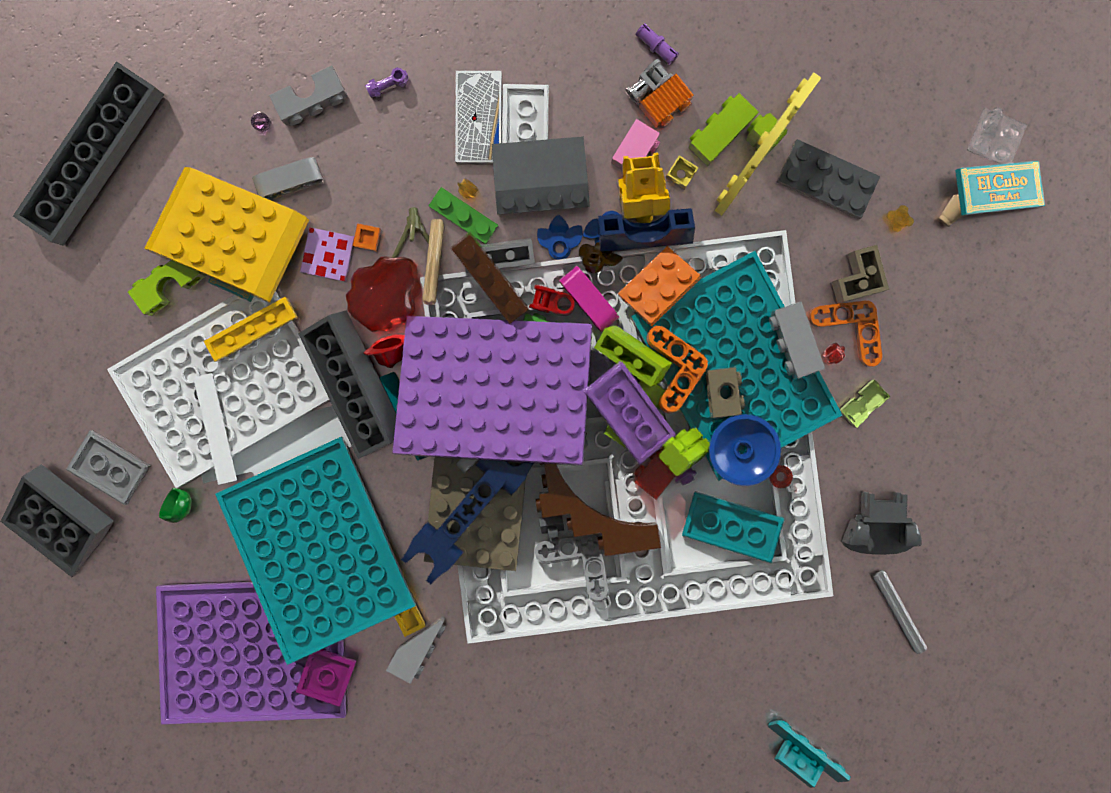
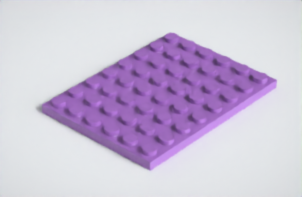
M407 316L392 453L394 455L583 465L587 395L584 393V390L588 387L592 324L513 321L509 324L507 320Z
M252 582L156 586L161 724L346 717V692L340 707L296 692L308 656L288 665L286 664ZM344 639L323 649L344 656Z

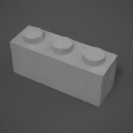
M531 238L481 245L499 269L535 264Z
M802 302L770 312L769 322L772 330L777 331L779 337L777 345L780 352L785 354L787 362L784 364L788 375H792L794 379L825 369Z

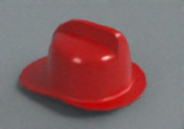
M391 335L384 337L372 344L363 353L365 355H373L379 365L393 368L396 363L402 360L405 336Z

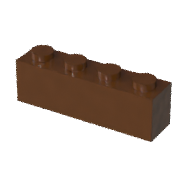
M471 232L452 245L451 250L509 324L528 311L527 304Z

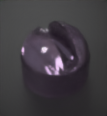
M257 112L251 117V125L255 130L264 132L269 129L271 121L265 113ZM264 118H265V121L255 122L256 119H264Z

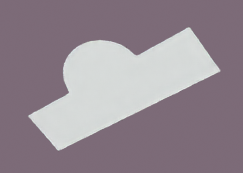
M333 406L308 412L232 457L236 475L252 472L255 476L339 437L344 438L348 448L352 446ZM214 468L201 475L203 483L217 480Z

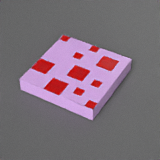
M309 227L300 272L346 282L353 252L354 236Z

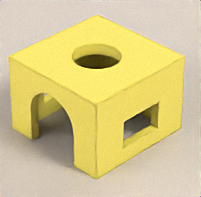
M679 155L665 178L685 190L699 167ZM678 170L685 171L686 175L684 178L677 176Z

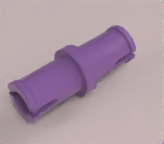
M646 23L637 30L635 35L650 47L649 50L652 53L656 52L668 65H671L676 60L679 53L665 42V38L662 35L658 36Z

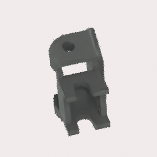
M861 492V514H856V518L850 519L841 540L843 546L851 551L873 555L898 554L908 551L913 546H921L922 538L916 522L912 521V518H907L908 495L893 492V500H875V494Z

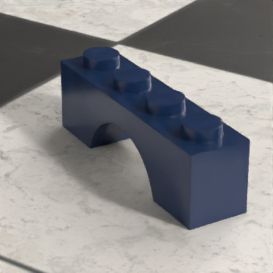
M692 208L668 210L663 217L649 223H633L626 220L622 214L598 216L600 252L693 244L695 223Z

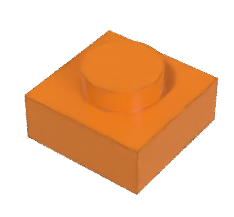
M357 223L353 247L377 252L381 229Z

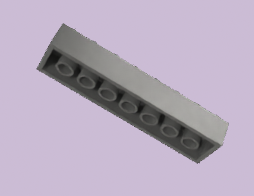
M116 61L13 217L50 242L63 246L164 94Z

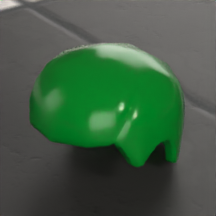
M172 488L163 501L159 518L169 523H177L187 517L192 504L189 493L182 489Z

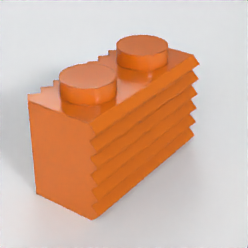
M676 73L642 100L639 108L655 128L659 125L665 127L674 119L672 116L678 110L682 113L692 105L690 101L694 95Z

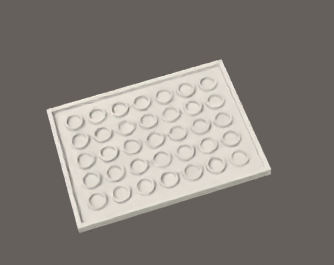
M276 291L270 303L255 296L249 302L234 295L107 369L175 488H180L214 468L194 377L209 373L213 374L232 457L330 400L298 334L300 332L294 321L285 324L218 362H214L203 342L278 301L280 297Z

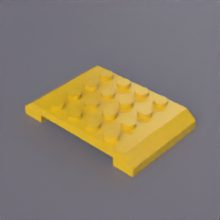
M184 167L144 249L270 303L309 219L281 204L196 169Z

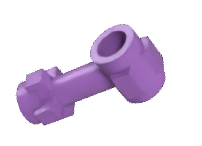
M397 67L393 69L390 77L375 82L374 79L369 80V83L365 86L370 97L375 96L377 98L381 96L380 91L395 84L400 87L405 86L409 76L406 70Z

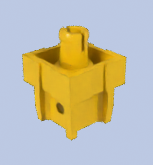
M653 153L652 156L638 158L623 156V179H618L620 204H622L623 217L625 219L636 218L639 223H649L653 220V216L665 215L670 210V196L668 189H666L663 169L660 168L659 154Z

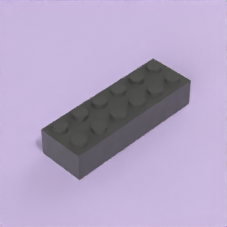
M347 310L330 314L298 333L357 458H362L393 443L396 412L369 356L363 353L366 349Z

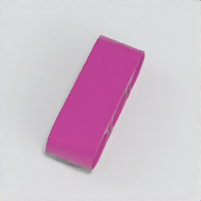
M578 266L574 267L559 280L564 289L600 332H603L605 328L620 318Z

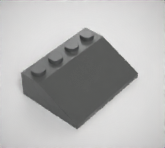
M584 136L492 144L497 215L590 207Z
M41 464L22 476L0 522L69 576L73 577L105 537L114 520Z

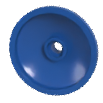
M741 414L724 420L715 429L709 443V456L714 469L723 479L736 485L750 486L766 480L775 471L781 456V444L776 431L767 421L754 415ZM740 445H745L746 451L743 454L738 451Z

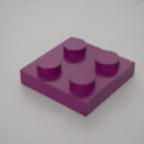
M324 649L310 654L296 692L340 707L356 660Z

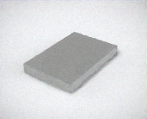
M90 430L66 470L123 505H127L151 465L95 431Z

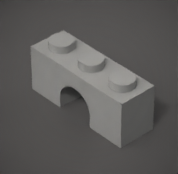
M332 65L311 75L315 83V90L307 98L298 97L291 86L269 95L281 121L286 126L289 124L290 126L302 122V118L308 115H317L323 111V108L329 105H338L344 101L343 98L348 97Z

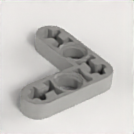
M591 534L559 539L556 542L548 540L540 542L536 546V558L543 564L582 559L589 598L594 602H602L607 598L608 585L603 553L599 551L597 536ZM590 540H592L593 544H597L594 547V551H589V548L586 547L581 548L582 553L578 554L577 542L581 541V546L588 545ZM570 543L575 547L571 555L563 554L562 546L564 544ZM554 545H558L559 557H556L555 552L549 553L547 558L539 554V552L543 551L544 547H547L548 551L555 550ZM590 563H599L601 570L598 574H591L588 571ZM603 577V580H599V587L605 591L601 592L600 597H596L595 593H591V591L595 590L594 581L589 582V579L596 580Z

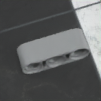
M314 157L305 158L252 177L257 195L268 200L323 181L316 158Z

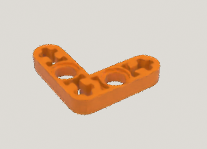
M865 300L815 307L809 312V322L815 327L855 323L860 362L867 367L876 366L881 362L882 348L878 315L873 302ZM864 305L867 309H870V313L865 317L864 314L854 315L852 306H854V310L863 309ZM840 307L848 311L846 320H840L836 315ZM829 308H831L830 318L822 319L821 323H819V319L814 318V315L818 314V310H820L821 314L830 313ZM866 327L873 330L874 335L871 340H865L862 336V331ZM875 343V346L870 347L871 353L876 355V358L872 359V363L870 359L865 358V355L869 354V347L864 348L863 344Z
M655 326L647 333L646 341L648 345L680 367L659 400V406L663 412L674 413L683 405L707 369L708 361L703 354L666 328ZM659 332L662 334L661 339L663 341L667 342L670 339L672 340V342L666 347L665 350L663 348L665 343L661 340L655 342V336L653 334L656 335ZM679 345L683 349L682 356H673L671 347ZM689 352L691 355L688 358L692 361L698 359L701 368L698 367L695 370L692 368L693 363L690 360L685 361V363L682 360ZM678 378H687L689 388L686 390L679 388L677 384ZM675 392L683 395V397L678 395L673 403L676 406L672 405L670 408L666 406L668 402L665 398H671Z

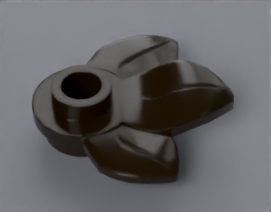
M599 242L595 246L583 244L579 248L582 264L585 270L590 273H598L603 270L604 266H615L623 260V257L614 254V251L600 252Z

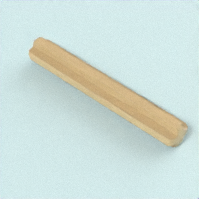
M433 219L430 226L423 302L426 305H434L436 303L444 223L441 219Z

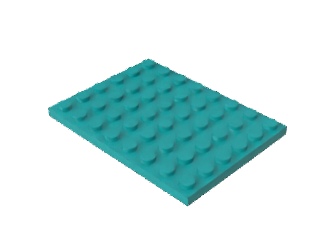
M756 251L700 279L652 327L637 313L631 316L645 345L652 350L654 349L646 341L647 333L655 326H662L706 357L708 366L705 371L736 367V371H740L742 385L738 386L739 395L744 397L745 408L741 409L742 414L754 415L767 421L776 431L781 448L842 416L819 371L794 379L792 375H788L784 364L787 362L785 354L780 352L777 345V340L779 339L777 331L772 330L769 322L770 312L785 306ZM661 333L653 334L655 336L654 341L658 342L661 340L664 342L663 348L666 350V347L672 340L669 339L665 342L661 339ZM673 345L671 353L675 357H680L683 354V349L679 345ZM689 352L682 362L685 363V361L690 360L688 358L691 355ZM698 359L695 361L690 360L693 363V369L701 368ZM671 362L672 365L664 376L667 386L680 369L673 362ZM705 372L679 408L690 429L697 428L703 435V439L706 438L709 442L715 429L724 420L732 417H710ZM685 377L678 378L677 384L679 388L688 389V379ZM724 385L720 389V396L723 399H727L731 395V390L728 386ZM675 392L673 394V397L675 399L678 395H680L681 397H683V395ZM745 445L739 446V453H745ZM708 453L705 457L717 480L720 481L723 478L714 469Z
M343 437L332 440L215 494L287 665L417 606Z

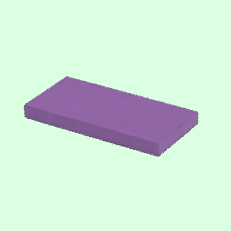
M618 362L584 390V393L638 464H642L658 451L668 439L676 436L675 432L623 362Z

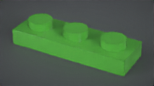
M442 187L429 204L431 209L467 233L471 232L476 239L484 244L488 243L498 228V224Z

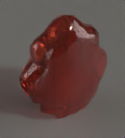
M384 256L379 257L373 266L358 268L351 277V289L345 296L348 303L347 310L351 316L373 333L390 331L394 324L405 323L407 316L414 315L416 311L414 299L422 291V283L418 278L415 262L406 257L390 258Z

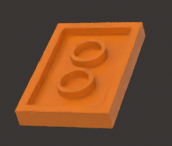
M667 246L618 293V296L652 327L701 279V275Z

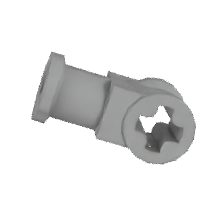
M659 59L653 61L644 70L635 85L626 88L628 96L637 105L640 104L647 94L655 91L673 76L671 73L668 74L660 65L661 61Z

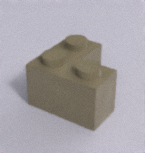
M874 245L849 253L848 257L853 275L832 282L837 304L889 290L878 246Z

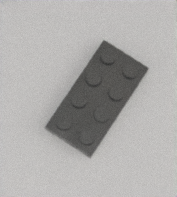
M796 139L777 183L850 216L861 219L880 176Z

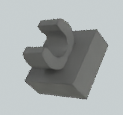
M562 515L539 518L542 534L548 533L550 542L559 541L558 531H564Z

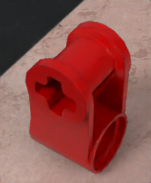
M540 285L534 286L536 291L529 308L561 316H568L574 311L575 303L569 294ZM561 299H568L571 302L568 310L562 311L558 308V303Z

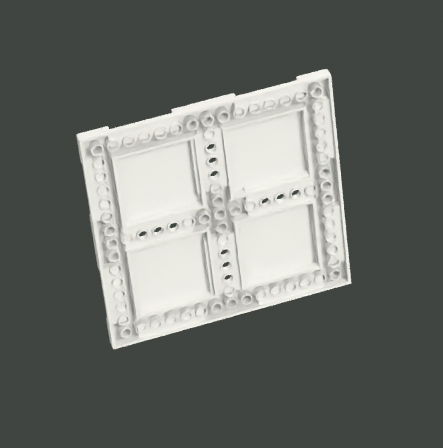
M786 230L668 246L701 275V279L756 251L784 306L796 303ZM667 246L614 252V254L621 255L623 260L615 266H604L603 270L598 273L587 272L582 264L581 257L500 268V271L528 306V311L514 321H523L526 313L532 316L534 313L546 317L548 322L592 324L589 387L609 371L614 361L594 348L603 332L598 330L575 301V309L568 316L541 312L529 308L536 291L534 286L540 285L569 294L559 280L574 267L578 266L619 315L620 318L617 319L618 327L645 344L631 318L636 312L619 298L618 293ZM466 272L439 275L436 303L434 305L424 304L425 317L506 320L473 276ZM425 277L420 278L422 296L424 291ZM561 299L558 303V308L562 311L568 310L571 306V302L568 299ZM664 378L661 383L657 384L665 390L668 387ZM673 396L666 399L668 402L667 407L676 406L673 403L675 400ZM587 397L585 426L587 436L584 441L583 465L557 464L559 471L571 490L583 502L601 514L620 521L633 523L638 521L642 523L656 522L661 548L648 550L647 554L643 557L637 556L635 552L605 556L604 550H602L608 596L602 602L592 601L587 593L582 559L543 564L536 558V546L540 542L548 541L549 535L548 533L542 534L539 518H542V512L537 513L535 499L540 498V492L548 491V488H543L541 474H546L545 467L539 463H534L526 477L517 570L509 571L457 565L467 644L834 596L813 433L810 432L782 447L780 460L775 471L766 480L758 484L741 486L730 483L725 479L718 481L706 457H704L691 467L697 473L693 476L695 480L682 485L681 482H675L676 477L669 469V465H666L659 458V454L664 450L663 447L642 464H638L628 449L605 435L603 432L609 424ZM661 408L658 409L676 435L683 429L687 432L689 431V425L680 409L674 413H665ZM697 491L785 518L772 563L682 536L694 492ZM632 499H639L641 501L642 507L639 511L630 510L629 503ZM571 514L562 515L564 531H558L559 539L574 537L573 531L568 532L566 519L571 517ZM601 533L592 534V535H595V536H597V537L602 536ZM590 540L588 545L581 546V541L577 542L578 554L582 553L581 548L586 547L589 548V551H594V547L597 544H593L592 540ZM570 543L562 546V552L565 555H571L575 550V547ZM554 545L555 550L548 551L547 547H544L543 551L539 552V554L547 558L549 553L555 552L556 557H559L558 545ZM596 562L590 563L588 566V571L591 574H598L601 570V566ZM603 577L596 580L589 579V582L594 581L595 590L591 591V593H595L596 597H600L601 592L605 591L599 587V580H603Z

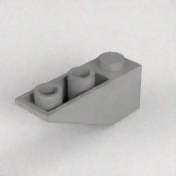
M439 618L401 644L386 671L410 684L414 677L419 679L424 669V666L421 665L425 657L430 658L435 649V646L432 645L435 637L440 639L446 628L443 625L445 618Z

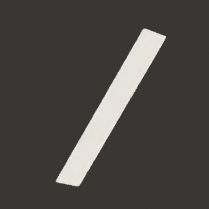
M209 373L194 377L218 485L237 481L213 374Z

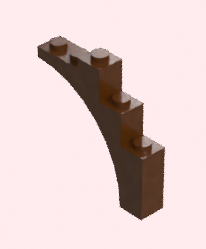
M539 463L544 465L546 473L541 474L543 488H548L547 492L539 493L540 498L535 499L537 513L542 512V518L571 514V517L566 518L568 532L573 531L574 537L601 533L602 536L597 537L599 551L604 550L605 556L661 548L656 522L633 523L620 521L601 514L588 506L571 490L563 479L557 464Z

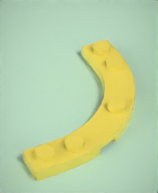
M813 73L809 80L803 78L787 100L790 106L771 132L765 131L757 142L760 147L739 177L734 174L726 185L730 188L729 191L724 189L717 198L719 205L715 211L722 216L820 81V76Z

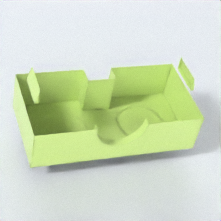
M871 380L858 392L861 396L857 400L852 398L840 409L842 415L854 428L863 423L872 411L880 407L891 397L876 380Z

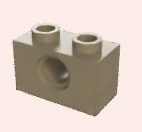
M736 367L705 371L710 417L741 415V409L745 408L743 395H739L738 386L742 385L740 371L737 372ZM724 385L728 386L731 390V395L727 399H723L720 396V389Z

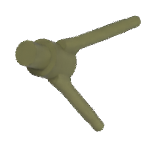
M409 208L407 224L389 262V267H393L408 234L409 240L413 242L415 233L420 232L429 244V235L421 223L417 208Z

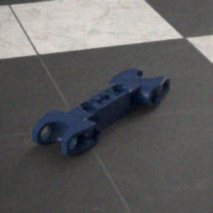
M479 460L475 466L485 473L438 530L429 522L421 528L412 539L409 548L401 560L404 563H408L418 553L430 555L434 562V568L426 581L431 585L439 576L448 571L464 553L454 544L501 488L512 496L524 482L534 463L524 462L519 466H513L507 461ZM482 484H487L491 488L489 497H482L479 494V487ZM474 494L475 498L484 504L481 506L478 502L473 508L475 513L470 512L466 514V507L464 505H470L475 500L471 497ZM450 521H457L460 524V531L458 533H452L449 530L448 524Z

